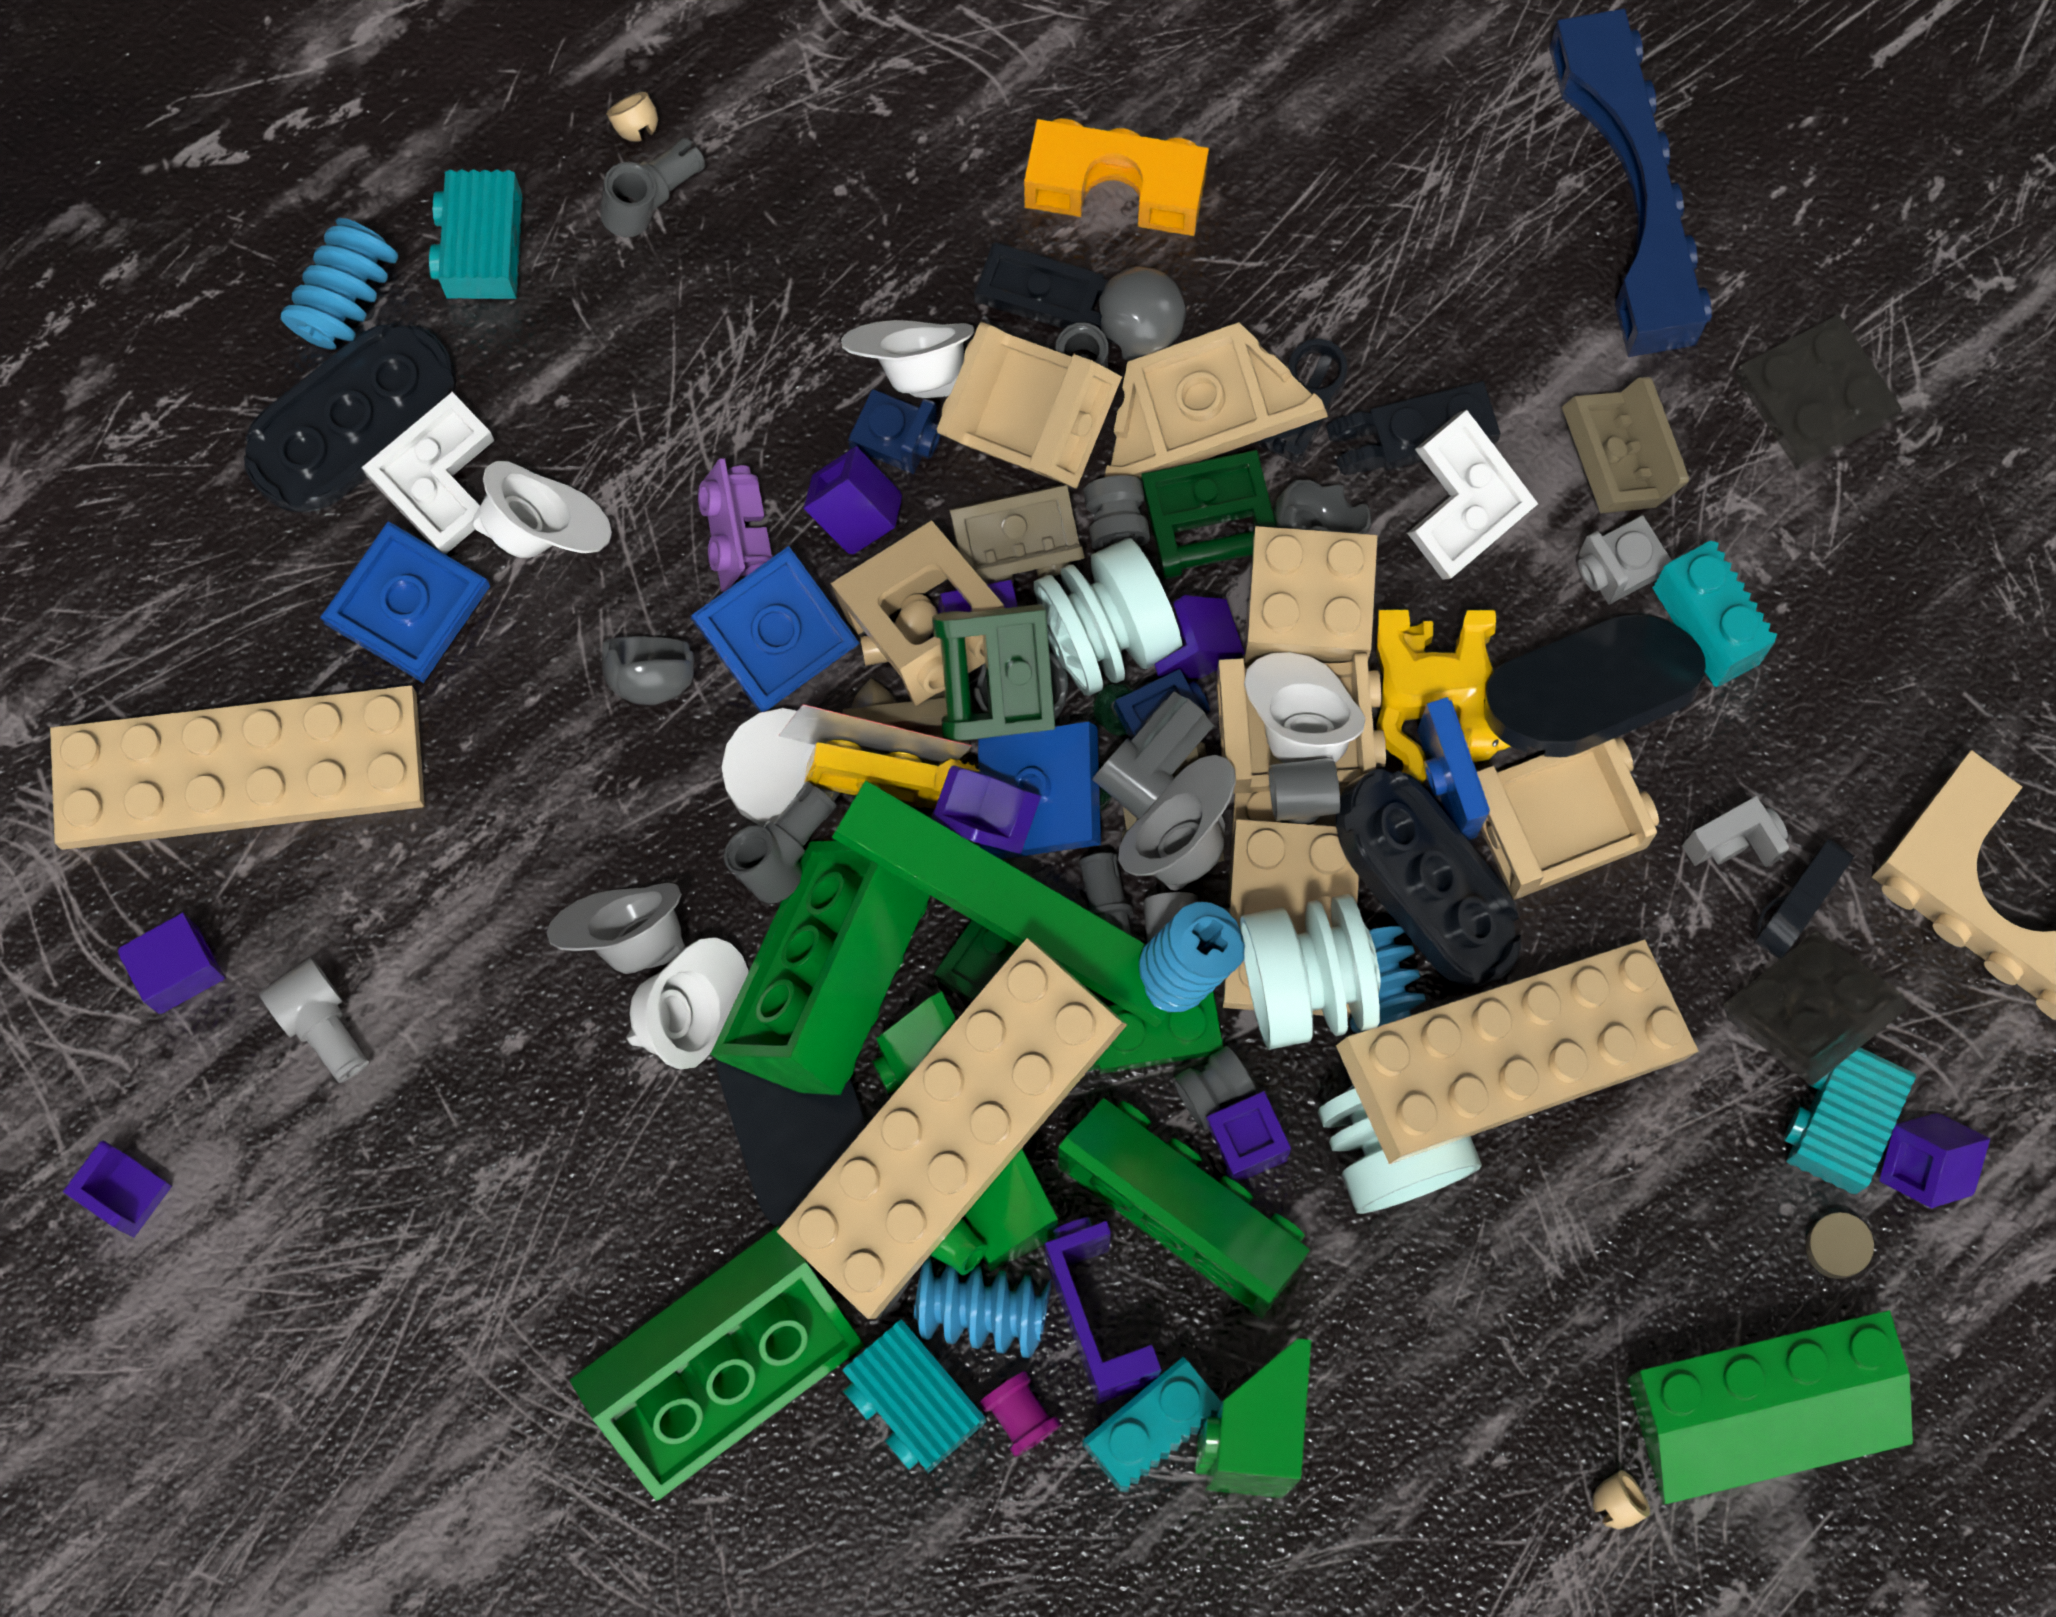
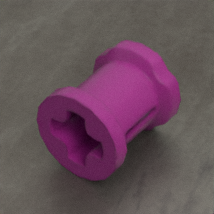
M1026 1371L1012 1377L979 1402L984 1412H993L1013 1442L1010 1451L1015 1458L1042 1442L1062 1426L1057 1416H1048L1028 1386L1031 1377Z

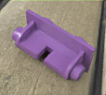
M722 458L716 462L704 481L700 483L698 504L701 514L708 516L711 538L708 544L709 564L713 571H718L721 592H725L734 584L739 576L749 575L770 560L772 554L767 527H745V522L761 521L764 518L758 477L751 474L750 467L744 465L735 466L727 470L725 458Z

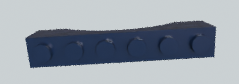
M1625 9L1557 20L1549 50L1561 97L1565 102L1583 114L1606 138L1622 163L1633 192L1637 217L1636 250L1632 266L1615 302L1628 357L1696 346L1706 323L1711 321V301L1705 287H1698L1694 270L1697 268L1698 263L1697 248L1692 235L1684 234L1680 217L1683 216L1684 212L1683 195L1677 182L1671 183L1667 170L1670 162L1669 142L1664 131L1657 132L1653 114L1656 112V94L1652 81L1643 79L1640 67L1643 59L1640 33L1637 29H1630Z

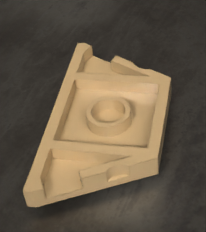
M1238 322L1127 362L1122 386L1125 397L1122 406L1117 412L1114 433L1117 438L1111 466L1106 467L1105 477L1130 475L1141 480V474L1196 463L1326 418L1328 415L1322 400L1315 393L1312 395L1292 376L1290 370L1277 357L1264 350L1260 346L1259 341Z

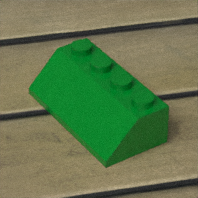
M838 841L809 842L800 861L802 870L800 883L788 898L782 900L710 1055L721 1062L799 1093L841 1095L845 1084L854 1072L856 1059L870 1028L878 1019L880 1006L891 981L903 963L904 952L918 921L923 917L927 909V901L930 895Z
M942 991L928 998L876 1038L882 1056L872 1062L888 1095L899 1089L957 1021ZM1022 1148L963 1216L964 1221L976 1237L987 1246L983 1259L990 1272L1054 1240L1053 1230L1058 1228V1219Z
M1103 1098L1058 1147V1169L1262 1319L1310 1251L1308 1247L1301 1243L1305 1237L1304 1233L1281 1215L1274 1213L1269 1220L1249 1204L1253 1200V1196L1231 1178L1223 1175L1219 1181H1216L1198 1167L1202 1159L1184 1143L1172 1138L1166 1144L1147 1130L1151 1125L1150 1120L1135 1107L1125 1101H1121L1116 1107Z
M779 1226L569 1380L592 1420L656 1501L660 1500L865 1346L806 1261L777 1233Z
M1890 1310L1641 1370L1627 1378L1663 1505L1913 1444L1910 1374Z
M1296 1339L1227 1397L1215 1417L1206 1418V1423H1204L1200 1435L1198 1434L1195 1474L1207 1475L1206 1491L1283 1498L1301 1480L1311 1340Z

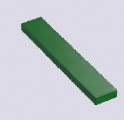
M865 780L833 834V839L1014 945L1020 947L1026 938L1033 940L1086 987L1155 1027H1158L1163 1022L1167 1011L1153 1006L1146 995L1145 986L1139 975L1138 961L1146 944Z

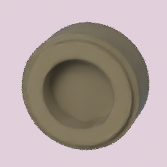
M1833 1213L1823 1217L1811 1227L1806 1237L1805 1248L1810 1263L1818 1272L1829 1278L1844 1279L1859 1273L1869 1264L1874 1252V1240L1867 1225L1856 1216L1848 1213Z

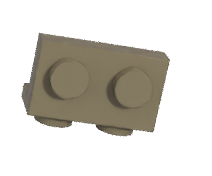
M1651 377L1637 378L1622 392L1574 396L1562 406L1601 514L1656 508L1688 483L1689 476L1683 458L1680 455Z
M1066 484L949 509L957 550L986 584L1012 580V584H1014L1013 574L1035 569L1037 570L1038 578L1046 575H1061V568L1072 565L1071 561L1085 558L1083 547L1079 544Z

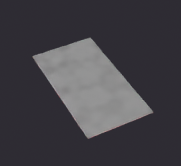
M802 704L778 735L779 737L816 745V742L826 744L831 740H845L858 744L862 751L885 756L891 752L910 753L918 756L922 763L937 767L949 759L959 760L972 747V745Z

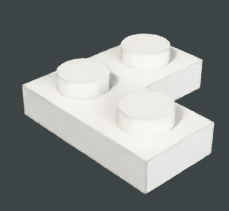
M451 392L366 463L362 469L375 486L436 550L446 555L475 530L473 518L480 507L452 476L494 442V439L486 426Z
M1467 410L1458 412L1415 449L1449 493L1450 497L1407 534L1443 580L1455 576L1538 504Z

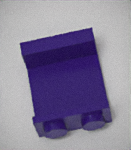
M1089 1217L1054 1229L1055 1239L1045 1243V1261L1097 1405L1146 1388L1160 1376L1161 1372L1153 1346L1150 1345L1102 1363L1068 1270V1266L1109 1252L1111 1232L1107 1221L1092 1226Z

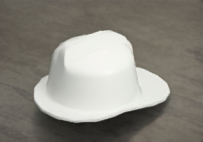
M903 320L881 321L850 330L841 338L842 348L851 354L878 358L892 386L898 392L909 393L921 398L945 397L951 394L964 362L963 342L974 334V327L966 323L941 325Z
M495 461L486 467L483 476L486 495L474 515L473 527L491 538L507 553L519 558H531L553 545L579 553L599 552L608 545L612 534L609 520L601 508L584 493L565 484L534 474L508 461Z
M1292 652L1271 653L1257 659L1247 669L1244 681L1246 693L1264 722L1267 743L1273 755L1283 763L1333 758L1336 763L1346 753L1349 742L1356 739L1363 732L1366 720L1363 712L1353 701L1339 678L1322 662L1310 656Z
M716 937L698 939L684 948L660 973L648 978L636 989L630 1005L629 1014L632 1029L626 1037L628 1042L633 1046L644 1047L647 1051L658 1055L667 1065L679 1070L698 1066L711 1053L749 972L741 953L731 943Z

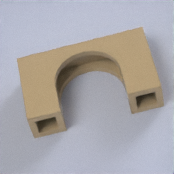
M1971 750L1953 769L1872 878L1883 885V893L1892 902L1905 909H1916L1933 922V929L1941 938L1954 946H1966L1985 960V968L1994 977L2009 985L2018 984L2037 998L2036 1005L2043 1013L2056 1020V931L2041 932L2028 930L2003 918L1987 901L1980 887L1977 875V858L1984 838L2022 789V786Z

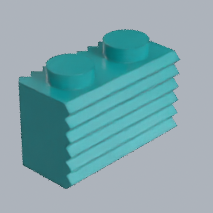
M449 169L445 172L444 191L434 192L433 219L435 226L442 227L440 244H431L429 268L431 278L439 279L446 298H517L518 256L520 254V224L523 198L515 172L510 170L504 172L494 170L490 172L485 169L481 172L476 170L467 172L462 169L456 172Z
M1709 541L1666 564L1661 574L1658 575L1659 578L1656 579L1655 586L1652 588L1675 625L1686 631L1698 643L1705 657V673L1714 687H1719L1759 666L1775 643L1777 634L1769 632L1770 623L1762 621L1764 613L1756 611L1758 603L1749 601L1751 593L1743 591L1745 583L1736 581L1738 573L1730 571L1732 563L1723 561L1725 553L1717 551L1719 543Z
M1847 1041L1836 1049L1833 1055L1824 1051L1818 1059L1808 1082L1809 1086L1818 1089L1809 1110L1799 1107L1786 1130L1784 1141L1793 1145L1786 1162L1851 1194L1856 1195L1867 1188L1872 1181L1873 1174L1882 1158V1153L1892 1135V1130L1897 1123V1118L1902 1111V1107L1906 1102L1917 1074Z
M902 1319L896 1322L892 1328L887 1330L843 1369L844 1374L851 1381V1384L843 1390V1393L867 1421L878 1413L893 1431L884 1440L885 1443L908 1470L919 1462L927 1473L931 1472L986 1423L985 1416Z
M1182 1357L1084 1438L1083 1447L1118 1491L1128 1492L1130 1483L1138 1484L1140 1475L1148 1476L1150 1467H1158L1160 1458L1168 1459L1170 1450L1178 1451L1180 1442L1187 1443L1190 1434L1197 1435L1200 1426L1206 1423V1418L1216 1416L1221 1407V1401L1191 1364Z

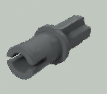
M1099 853L1083 858L1079 861V866L1085 884L1089 912L1131 936L1128 918L1133 915V907L1130 904H1126L1118 865V855Z

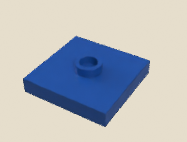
M388 521L320 618L326 626L424 683L488 591L490 585L486 578Z
M789 546L690 617L759 713L768 711L860 644Z
M1448 697L1426 704L1417 733L1427 758L1424 761V768L1434 796H1440L1445 813L1466 839L1471 840L1477 838L1490 809L1452 700H1448Z
M1088 721L1057 726L1055 730L978 739V769H980V773L1000 778L1041 795L1021 854L980 844V848L999 859H1007L1101 845L1099 785L1092 780L1099 771L1097 726Z

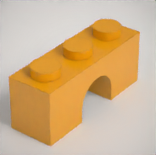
M1037 119L1024 180L1025 208L1081 217L1088 192L1101 182L1114 180L1128 184L1137 192L1140 198L1138 227L1195 236L1207 173L1209 148L1197 146L1194 142L1184 138H1170L1165 141L1141 137L1136 132L1124 128H1114L1106 131L1083 127L1080 123L1070 119H1056L1053 121Z

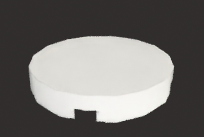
M781 708L761 712L740 725L726 744L722 772L727 794L740 814L762 827L767 821L774 823L805 784L807 762L815 745L778 736L795 715L796 710ZM820 789L832 801H835L840 792Z

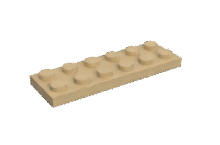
M412 685L50 728L55 844L62 850L425 807L417 693Z
M1026 938L779 1228L777 1233L867 1319H876L1127 1024L1037 943Z
M1645 939L1348 1036L1336 1045L1389 1164L1684 1061L1699 1052Z

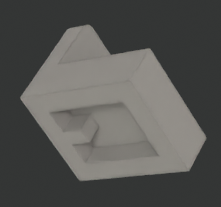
M1643 515L1604 536L1599 531L1588 535L1578 555L1580 558L1578 566L1584 581L1591 590L1595 592L1600 590L1609 605L1658 579V575L1664 569L1663 567L1672 561Z
M1757 796L1694 830L1682 845L1694 866L1710 857L1714 858L1717 865L1722 864L1748 848L1750 845L1747 840L1765 867L1777 862L1789 850V846L1785 841L1788 838V834L1783 821L1772 808L1768 807L1765 809Z

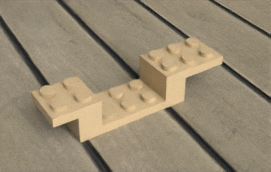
M1255 526L1251 587L1245 625L1244 668H1249L1261 657L1271 653L1284 652L1310 656L1323 664L1350 662L1354 654L1367 653L1369 660L1372 643L1377 535ZM1345 787L1339 788L1340 796ZM1270 791L1234 793L1227 904H1230L1229 914L1236 920L1239 928L1241 915L1283 907L1291 918L1296 933H1305L1307 903L1316 900L1322 904L1329 925L1332 927L1331 902L1333 897L1350 894L1354 897L1357 904L1359 876L1347 861L1339 843L1336 829V814L1320 816L1316 820L1315 825L1280 823V821H1276L1274 818ZM1244 961L1225 979L1223 1008L1254 1010ZM1346 1004V1006H1347V1017L1349 1018V1017H1350V1014H1351V1011H1350L1349 1005ZM1321 1009L1313 1011V1015L1324 1016Z

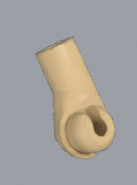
M910 595L903 600L901 604L902 610L894 624L908 642L918 645L928 641L933 633L932 617L937 614V610L932 605L931 600L925 595ZM868 636L860 637L865 666L888 662Z

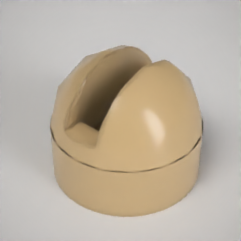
M647 92L633 94L616 103L607 112V116L614 129L622 138L628 141H642L638 130L644 127L650 135L655 132L658 116L656 108Z
M1620 1470L1604 1480L1594 1492V1511L1607 1510L1608 1514L1602 1520L1603 1524L1607 1527L1615 1529L1631 1527L1650 1515V1508L1644 1493L1636 1481L1625 1471Z

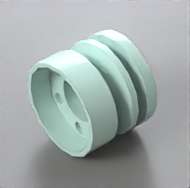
M1126 538L1091 554V568L1095 581L1091 585L1074 565H1067L1061 568V579L1065 592L1052 575H1046L1034 581L1038 605L1042 604L1046 609L1049 645L1062 667L1067 670L1078 688L1087 696L1103 690V680L1099 666L1111 682L1118 683L1124 680L1125 669L1121 655L1122 650L1126 649L1128 654L1141 668L1148 669L1158 661L1182 648L1180 631L1163 587L1150 562L1131 538Z
M1350 894L1333 897L1331 902L1332 927L1329 925L1322 904L1318 900L1308 902L1305 913V933L1300 934L1296 933L1291 918L1283 907L1241 915L1240 930L1245 944L1244 964L1258 1026L1264 1043L1269 1050L1311 1041L1314 1010H1322L1325 1020L1335 1036L1346 1034L1348 1029L1346 1004L1349 1005L1355 1024L1361 1031L1378 1027L1380 1022L1378 998L1380 973L1371 934L1362 921L1354 897Z
M1354 1085L1348 1088L1345 1093L1319 1108L1318 1114L1323 1127L1334 1128L1353 1123V1125L1331 1137L1329 1143L1332 1151L1340 1152L1363 1149L1365 1154L1364 1157L1351 1164L1342 1173L1356 1213L1374 1212L1424 1196L1471 1175L1482 1166L1471 1136L1389 1164Z

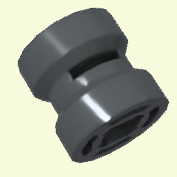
M1130 475L1108 476L1097 479L1085 486L1084 498L1086 509L1094 514V522L1089 527L1091 546L1095 551H1100L1126 538H1131L1139 547L1150 541L1148 520L1141 515L1139 509L1144 502L1142 481L1138 477Z
M1228 1046L1209 1056L1208 1064L1202 1067L1203 1072L1188 1068L1172 1077L1174 1086L1186 1109L1203 1131L1209 1129L1206 1123L1207 1116L1223 1110L1222 1108L1230 1107L1257 1095L1250 1076L1238 1057Z

